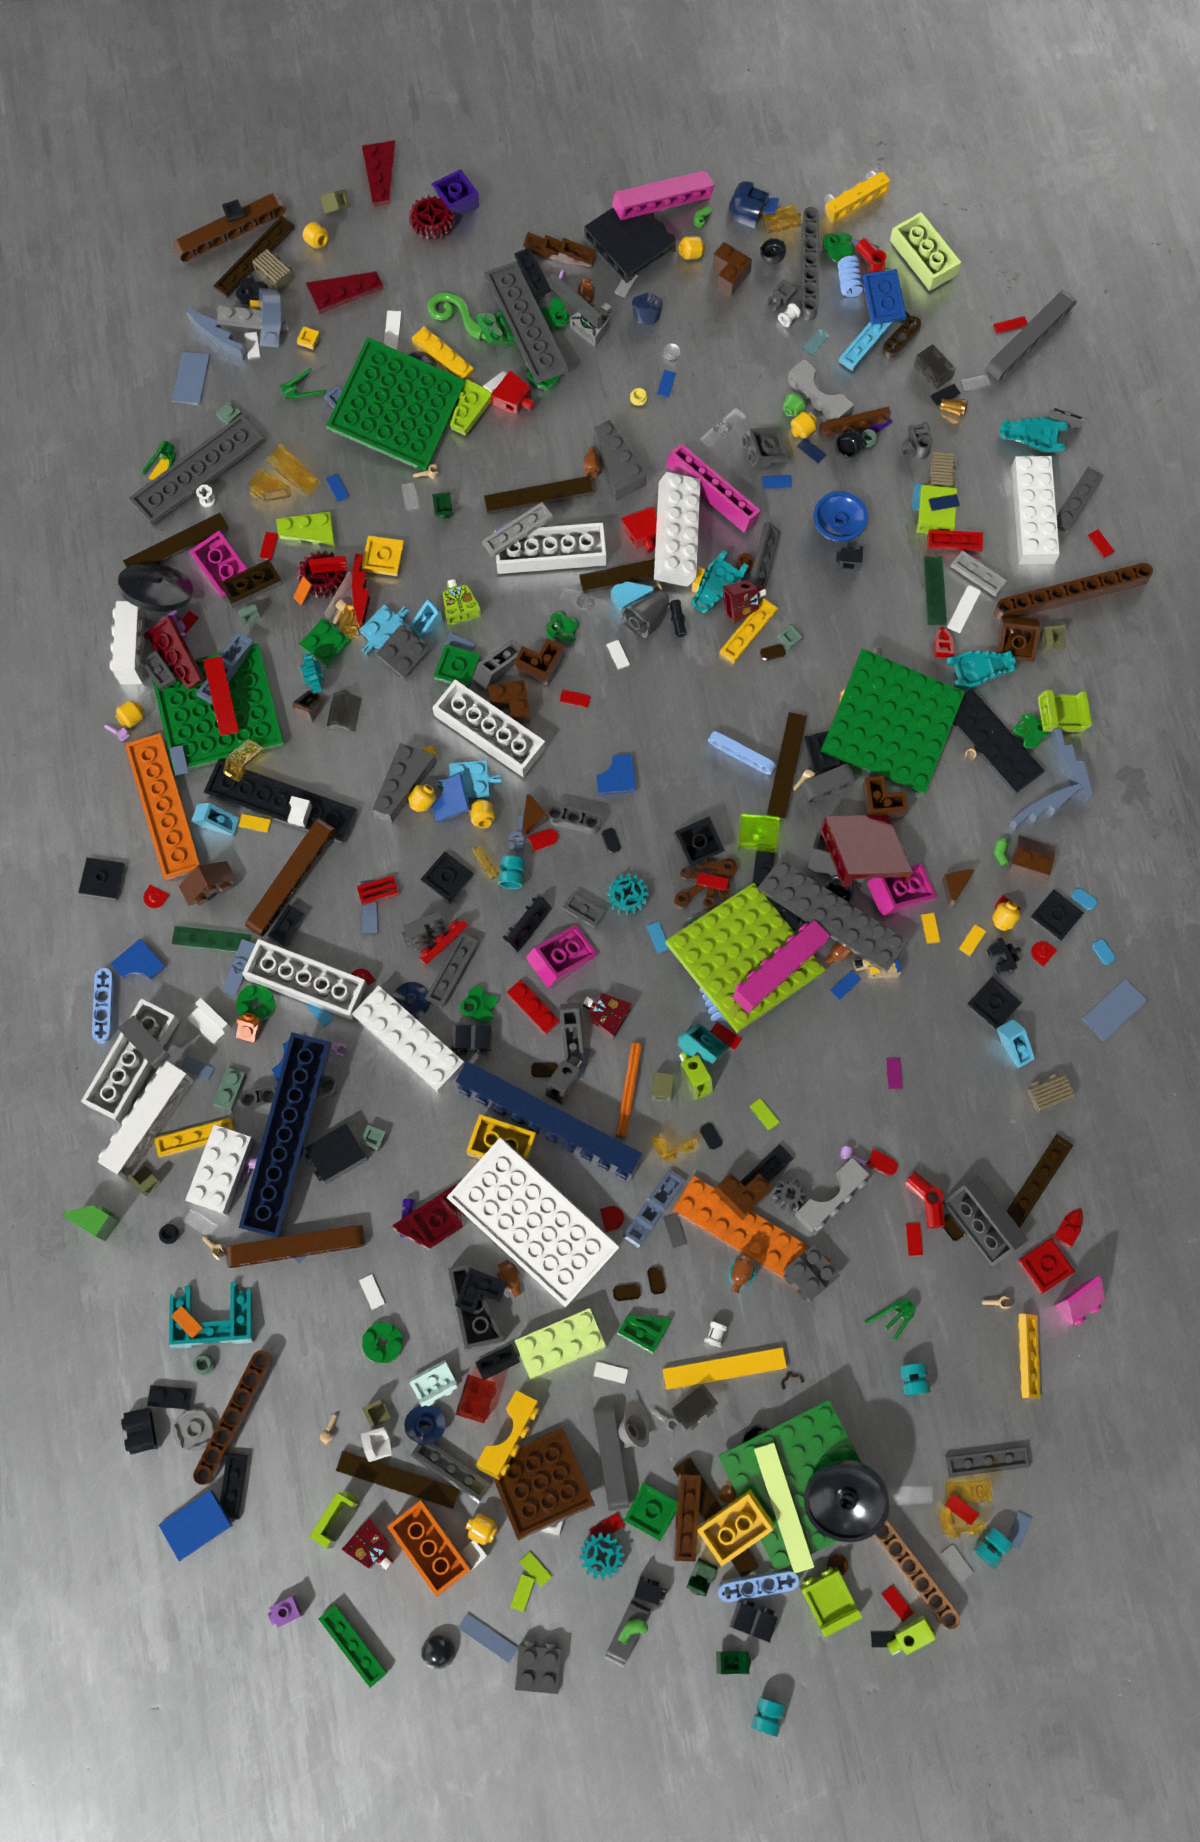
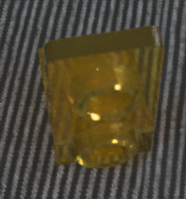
M248 739L226 757L223 773L237 782L241 781L246 765L263 752V747Z
M659 1134L651 1137V1142L661 1162L664 1160L670 1162L676 1159L677 1154L681 1152L687 1154L695 1150L694 1146L697 1145V1140L693 1139L666 1151L669 1147L664 1137L660 1138Z
M990 1480L945 1482L946 1502L952 1494L965 1503L992 1502Z
M949 1508L937 1509L942 1535H948V1538L961 1537V1532L967 1531L969 1535L981 1534V1529H986V1524L953 1528L952 1524H955L953 1512H950Z

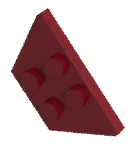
M455 1184L399 1220L391 1228L427 1250L432 1249L463 1228L460 1210L446 1198L457 1185Z

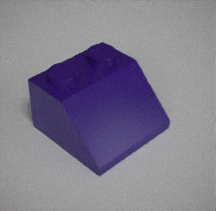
M461 169L431 183V186L449 210L466 214L479 207V193Z

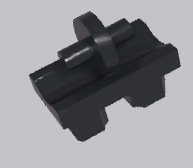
M1001 937L987 948L986 951L990 958L999 955L1002 960L995 964V969L999 975L1007 972L1010 975L1018 968L1015 962L1020 961L1017 955L1022 951L1020 947L1014 948L1012 943L1006 945Z

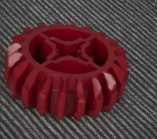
M428 194L427 198L421 197V201L416 200L415 204L411 205L408 219L411 229L414 230L416 235L420 234L421 239L426 236L427 240L430 237L436 240V237L439 236L442 239L443 234L448 235V230H452L455 223V212L449 210L442 199L437 198L436 194L434 197H430Z
M317 550L315 555L310 552L309 558L304 556L305 562L300 561V567L297 568L298 583H300L303 576L307 579L310 572V559L335 557L334 553L331 552L328 555V552L325 550L321 554ZM346 570L336 571L332 579H330L332 572L319 573L320 575L318 573L311 574V578L307 579L312 584L308 594L310 596L315 594L316 598H319L320 595L326 598V594L333 596V591L337 592L338 587H340L345 579Z

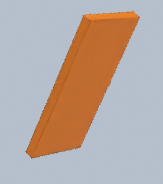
M305 576L302 577L293 596L301 606L312 586Z
M182 1306L171 1315L181 1326L180 1328H183L192 1339L203 1329Z

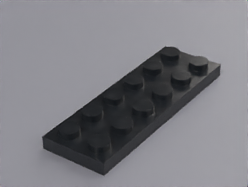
M972 688L967 691L962 698L953 725L975 747L980 756L1016 795L1041 776L1045 770Z

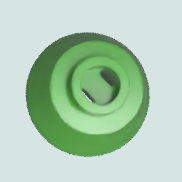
M789 393L785 396L783 411L788 416H797L806 410V403L800 395Z

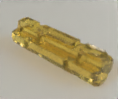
M481 846L474 847L472 849L473 855L477 858L484 871L487 872L488 877L491 880L495 879L499 872L493 866L486 853L483 852Z

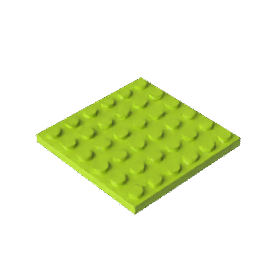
M755 883L741 890L665 942L736 1033L746 1028L826 971L813 955L749 1014L732 998L736 992L734 988L741 981L745 983L748 980L747 976L754 969L758 971L762 968L760 965L765 959H772L774 957L773 953L780 946L784 948L787 945L786 941L793 934L797 936L766 896L758 891Z

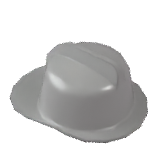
M633 1400L628 1402L624 1411V1420L618 1426V1434L625 1448L630 1446L643 1448L649 1443V1415L644 1405L639 1401Z

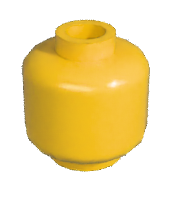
M317 222L307 224L303 230L305 242L316 249L327 244L329 235L326 228Z
M686 236L679 242V254L685 260L699 259L703 252H705V243L702 242L699 236Z
M801 412L791 421L792 429L790 431L796 438L806 439L816 430L817 420L810 412Z
M128 700L117 707L115 717L121 726L132 728L143 720L142 712H144V709L139 702L134 703L132 700Z
M428 784L416 785L408 796L409 806L419 813L428 811L436 800L434 789Z
M479 799L470 806L471 810L469 813L473 825L479 828H487L494 822L495 813L491 802Z
M1011 901L998 904L992 915L994 925L1003 931L1013 929L1021 917V913L1017 909L1018 906Z
M479 1513L475 1518L470 1517L465 1529L469 1530V1539L481 1545H486L488 1542L492 1543L498 1527H496L494 1519Z

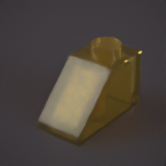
M261 468L247 484L250 495L264 502L289 498L292 495L287 484Z

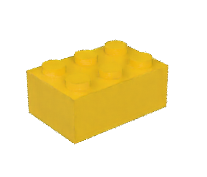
M479 1114L466 1153L468 1156L480 1160L501 1137L528 1162L537 1136L535 1132Z
M750 1489L700 1524L697 1531L720 1565L723 1566L772 1532L775 1524Z

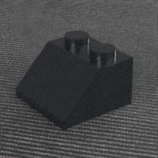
M710 816L673 833L689 866H693L725 851Z

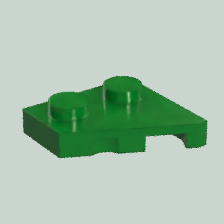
M627 1315L617 1334L653 1355L672 1319L669 1317L664 1319L653 1318V1316L638 1317L637 1315Z

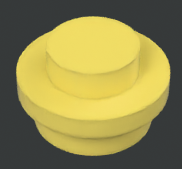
M636 388L631 392L630 401L634 405L641 406L647 402L648 395L644 389Z

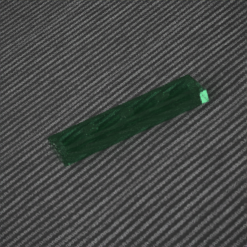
M924 556L927 625H946L943 557Z
M175 926L171 944L179 947L237 953L241 940L251 942V935Z

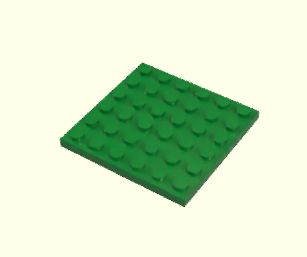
M367 337L329 418L326 429L421 471H426L466 380Z
M258 643L252 645L239 669L228 683L239 729L237 733L220 736L213 705L198 697L196 693L207 680L203 659L218 657L220 653L195 659L205 680L193 689L185 687L175 675L174 669L171 666L167 667L177 682L160 691L153 681L171 762L170 748L183 745L188 770L214 764L218 760L225 761L284 745Z
M862 648L820 751L875 775L884 776L887 780L924 795L965 691Z
M830 1399L718 1455L738 1497L751 1489L775 1524L774 1530L760 1540L776 1572L791 1565L754 1448L775 1443L810 1553L813 1554L837 1542V1540L823 1535L812 1525L804 1507L806 1485L817 1469L827 1463L838 1460L862 1463Z

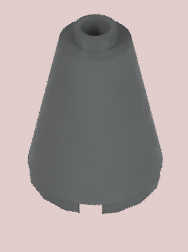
M656 591L624 607L621 610L620 617L625 620V628L635 637L643 636V638H646L668 607L669 597L665 592Z

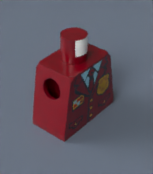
M749 580L722 586L725 615L735 624L759 609L758 598L766 595L764 586L755 587Z
M602 993L598 1001L588 996L583 1003V1007L591 1011L589 1021L611 1039H614L629 1014L632 1004Z
M369 1518L342 1548L345 1553L369 1569L377 1563L386 1571L394 1562L386 1554L391 1544L372 1518Z

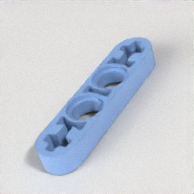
M713 731L708 738V742L714 747L765 774L771 775L776 767V764L770 759L719 732Z
M107 968L97 970L94 978L92 1036L99 1043L108 1042L112 1036L114 975ZM104 973L109 977L105 979L107 987H103V981L100 979V977L104 976ZM104 991L108 992L107 1000L100 1001L99 994ZM106 1010L108 1012L107 1017L104 1020H99L98 1013ZM98 1023L103 1024V1031L106 1033L102 1038L97 1035L101 1033V1026L97 1025Z
M783 1569L777 1572L772 1571L724 1580L719 1583L717 1592L722 1601H739L792 1591L797 1588L799 1578L796 1573L794 1574L793 1570ZM788 1575L794 1578L790 1581L791 1584H787L786 1581L782 1580H786ZM767 1578H771L774 1581L770 1589L763 1587V1582ZM746 1582L753 1583V1589L749 1593H745L742 1590V1586ZM736 1584H738V1590L740 1594H737L736 1590H734L737 1589L735 1586ZM727 1586H729L730 1590H733L729 1592L728 1596L723 1593Z

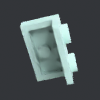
M445 1360L409 1379V1383L422 1407L434 1404L438 1398L443 1395L448 1396L458 1388L457 1382Z

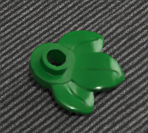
M838 232L835 235L827 234L823 238V247L828 251V255L833 261L838 263L842 256H854L855 254L852 244L849 243L852 240L849 234Z
M553 297L550 307L539 308L549 329H553L556 326L563 327L569 323V314L565 311V304L561 300Z
M556 611L551 615L550 622L546 624L545 633L550 639L558 638L564 643L574 642L576 639L572 632L578 628L579 621L572 617H565L564 611Z
M1030 713L1021 714L1022 722L1018 723L1012 730L1013 733L1025 738L1023 743L1025 749L1038 746L1041 739L1049 734V732L1038 730V727H1042V721Z
M481 985L475 986L469 990L467 998L462 1001L460 1010L464 1016L473 1017L477 1022H491L494 1018L490 1011L496 1006L498 998L493 995L483 994ZM468 1005L474 1007L472 1011L466 1009Z

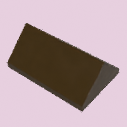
M268 559L221 581L220 584L232 608L281 586L282 581Z

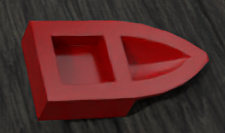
M941 627L936 632L933 643L934 656L939 658L954 657L952 636L946 628Z
M1081 1208L1067 1214L1053 1238L1069 1248L1073 1246L1081 1232L1083 1222Z

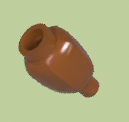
M582 279L577 293L589 304L594 300L595 287L590 279Z
M590 446L589 453L584 457L583 470L587 473V476L595 478L601 469V460L596 453V448Z
M836 942L830 949V955L824 960L830 965L834 961L840 962L847 959L854 952Z
M741 1255V1258L735 1261L731 1272V1280L733 1282L731 1291L739 1293L741 1286L748 1283L754 1270L753 1259Z
M509 1260L498 1264L497 1275L499 1279L508 1282L506 1289L511 1290L514 1297L522 1294L518 1287L521 1279L516 1266L513 1263H509Z

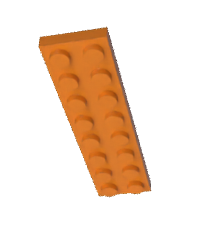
M161 733L126 743L125 748L163 878L167 881L189 874L197 865H200L163 737Z
M694 1175L673 1208L674 1212L781 1278L785 1275L783 1270L810 1248V1246L754 1212H751L742 1221L714 1192L715 1188ZM824 1256L826 1260L830 1263L831 1259Z

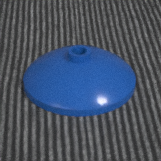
M836 491L823 496L818 501L814 509L813 519L817 530L825 538L836 542H847L857 538L865 530L868 522V511L862 500L854 494Z

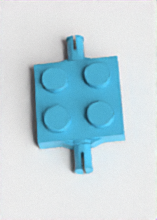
M383 605L359 629V632L368 641L361 649L363 653L365 652L367 655L373 648L380 649L400 625L403 627L406 625L411 628L402 619L409 612L408 608L403 606L396 613L391 611L386 605Z
M487 760L449 763L450 774L448 778L458 774L463 775L468 800L490 799V783H502L501 775L490 776L487 769ZM437 780L438 788L444 787L443 780Z

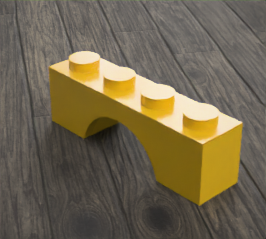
M517 1390L515 1391L506 1407L508 1415L513 1420L512 1432L503 1443L485 1446L476 1463L479 1470L498 1480L501 1479L502 1475L506 1476L510 1469L509 1462L511 1458H515L520 1450L519 1443L521 1439H525L530 1431V1427H528L532 1420L535 1421L540 1412L538 1401Z

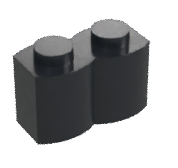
M452 1025L451 1049L456 1051V1054L466 1055L469 1051H475L477 1055H486L487 1052L491 1051V1025Z
M143 1408L124 1413L121 1425L123 1431L127 1433V1439L124 1440L126 1451L130 1452V1455H138L158 1450L152 1409Z
M746 1599L742 1602L737 1601L729 1627L770 1643L778 1616L774 1615L775 1611L763 1607L762 1610L754 1607V1602Z

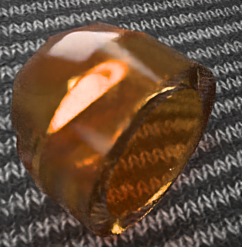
M728 1485L723 1486L719 1494V1498L726 1503H732L737 1496L734 1487H728Z

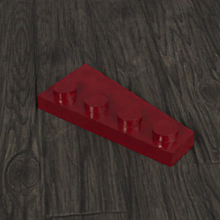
M395 140L362 145L373 207L390 204L396 147Z
M376 271L306 282L307 289L319 314L384 289Z
M167 615L143 634L145 639L153 644L152 647L155 651L164 657L165 663L174 669L173 672L187 689H193L205 680L172 615Z

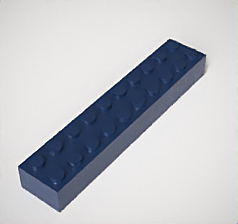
M291 1032L238 1228L276 1238L281 1237L333 1043Z
M466 1061L455 1081L460 1091L459 1094L466 1098L471 1096L477 1100L476 1102L483 1107L488 1105L494 1108L493 1111L502 1117L504 1115L511 1117L513 1123L519 1126L522 1124L528 1126L529 1131L535 1132L536 1135L539 1133L545 1135V1139L553 1144L558 1142L564 1145L563 1149L570 1153L575 1151L581 1154L580 1157L591 1163V1161L598 1163V1167L608 1172L611 1170L615 1172V1176L623 1181L627 1179L632 1180L642 1161L643 1153Z

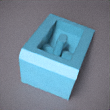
M427 599L409 626L420 638H423L443 623L441 611L430 599Z

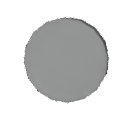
M198 1409L187 1410L177 1418L174 1424V1439L185 1450H202L207 1447L215 1431V1423L212 1417L205 1411Z

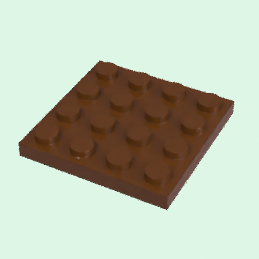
M563 1428L521 1446L517 1456L511 1458L509 1462L510 1469L506 1476L502 1475L500 1480L493 1477L518 1541L595 1506Z

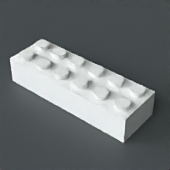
M1052 456L1015 457L1011 470L1019 565L1055 564L1059 556Z
M666 472L659 481L654 580L688 587L696 579L700 479Z
M603 523L540 527L496 555L498 574L605 566L606 549Z
M454 680L432 707L435 717L522 777L527 774L546 750L543 739L457 680Z
M259 939L242 973L245 979L250 982L263 985L271 990L349 1020H353L352 1013L359 1007L367 988V983L364 979Z
M379 985L352 1013L355 1020L439 1095L459 1075L465 1065L463 1060Z
M140 999L130 1016L134 1015L163 1048L179 1023L175 1015L143 999ZM122 1032L81 1100L87 1107L120 1124L153 1068Z
M167 1061L158 1068L155 1079L147 1084L146 1092L142 1098L136 1100L131 1114L126 1115L120 1130L112 1135L111 1143L99 1155L98 1163L126 1181L128 1179L127 1176L134 1171L153 1143L154 1138L157 1137L194 1082L187 1073Z

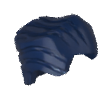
M648 292L633 298V315L637 322L653 324L659 320L663 306L661 298Z

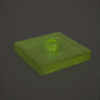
M741 814L738 850L776 853L779 817Z

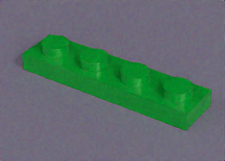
M336 1604L318 1618L369 1688L387 1674L386 1670Z

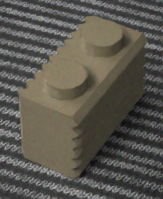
M266 249L258 258L253 260L255 271L278 291L293 279L292 268L288 263L284 264L281 262L276 252L272 253Z
M932 451L929 484L938 487L955 486L956 475H953V470H956L957 459H954V453Z
M1058 1073L1048 1077L1047 1082L1041 1083V1081H1037L1031 1084V1088L1027 1091L1036 1113L1068 1101L1075 1096L1066 1074L1059 1076Z

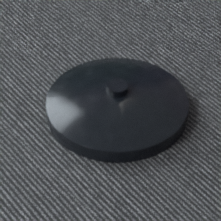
M155 563L135 564L122 570L118 576L117 588L120 595L132 605L142 609L159 612L174 611L186 606L192 598L193 586L188 577L182 572L166 565Z
M838 1460L823 1465L812 1474L805 1489L804 1507L812 1525L823 1535L841 1542H858L870 1538L883 1527L889 1514L890 1498L886 1484L873 1469L856 1461Z

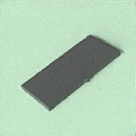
M677 1214L664 1217L663 1219L673 1248L687 1244Z

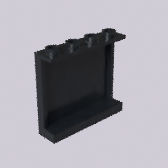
M611 208L584 226V237L626 283L632 280L634 272L667 250L671 249L673 252L676 250L674 235L665 229L664 224L655 218L653 212L621 220L615 209Z

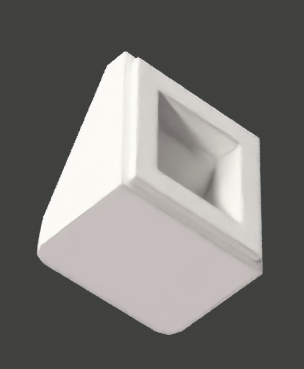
M475 1541L470 1542L460 1552L472 1570L488 1556L479 1543Z

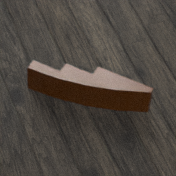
M527 232L522 250L530 247L533 254L587 267H591L596 252L566 238L560 241L548 235L542 238L530 232Z

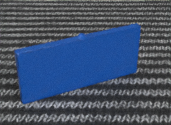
M768 198L764 214L776 213L779 198Z
M664 370L657 395L669 398L676 376L675 372Z
M337 473L326 478L337 502L349 497Z
M791 475L762 477L763 489L792 487Z
M851 970L830 992L840 1000L861 979Z

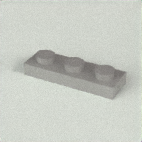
M963 550L951 564L953 569L995 597L1007 583L1006 579Z

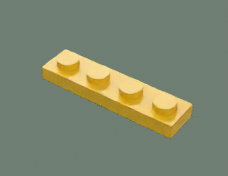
M422 327L412 336V341L423 351L431 355L449 373L464 380L474 373V368L426 327Z
M1019 1314L1020 1388L1022 1398L1041 1399L1037 1315Z

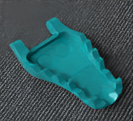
M1028 417L1020 421H1008V419H1005L1000 426V437L1006 440L1021 442L1044 453H1061L1065 451L1066 445L1063 443L1058 444L1059 431L1068 430L1069 424L1068 422H1058L1046 417H1035L1034 419Z
M724 549L708 565L699 590L692 598V606L702 613H707L716 602L723 598L722 586L742 581L749 565L744 563L740 570L736 569L725 561L729 552Z
M980 650L969 651L946 659L947 665L954 666L958 680L953 682V686L958 689L977 687L993 678L1014 672L1017 669L1015 657L1011 651L998 654L989 651L981 652Z

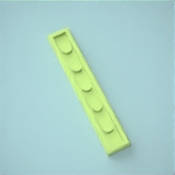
M775 1443L754 1448L794 1574L814 1568L813 1559Z

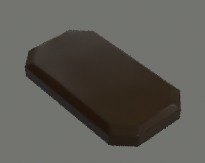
M782 644L765 647L760 650L761 658L764 661L784 657L786 654Z
M534 1062L531 1065V1075L533 1077H551L558 1068V1065L556 1063Z
M946 1214L944 1216L945 1227L942 1228L952 1241H958L964 1236V1230L951 1214Z
M659 1266L649 1268L647 1275L651 1293L654 1295L664 1293L666 1288L662 1268Z
M637 1284L615 1286L613 1289L614 1300L619 1302L639 1299L641 1296L640 1286Z

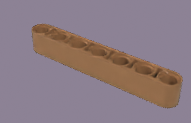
M886 1520L884 1525L887 1527V1534L884 1537H880L878 1533L873 1536L940 1625L949 1630L957 1628L960 1624L959 1614L888 1520ZM894 1542L900 1544L901 1549L898 1554H893L890 1550V1546ZM910 1559L914 1563V1568L912 1571L907 1572L904 1569V1562ZM924 1577L927 1580V1586L925 1589L920 1590L917 1586V1581L919 1578ZM934 1595H938L941 1600L940 1605L937 1607L931 1605L930 1600ZM947 1613H952L954 1616V1622L951 1625H946L944 1622V1617Z

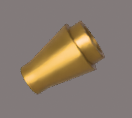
M964 398L942 399L940 409L958 416L965 415L968 401L964 400Z

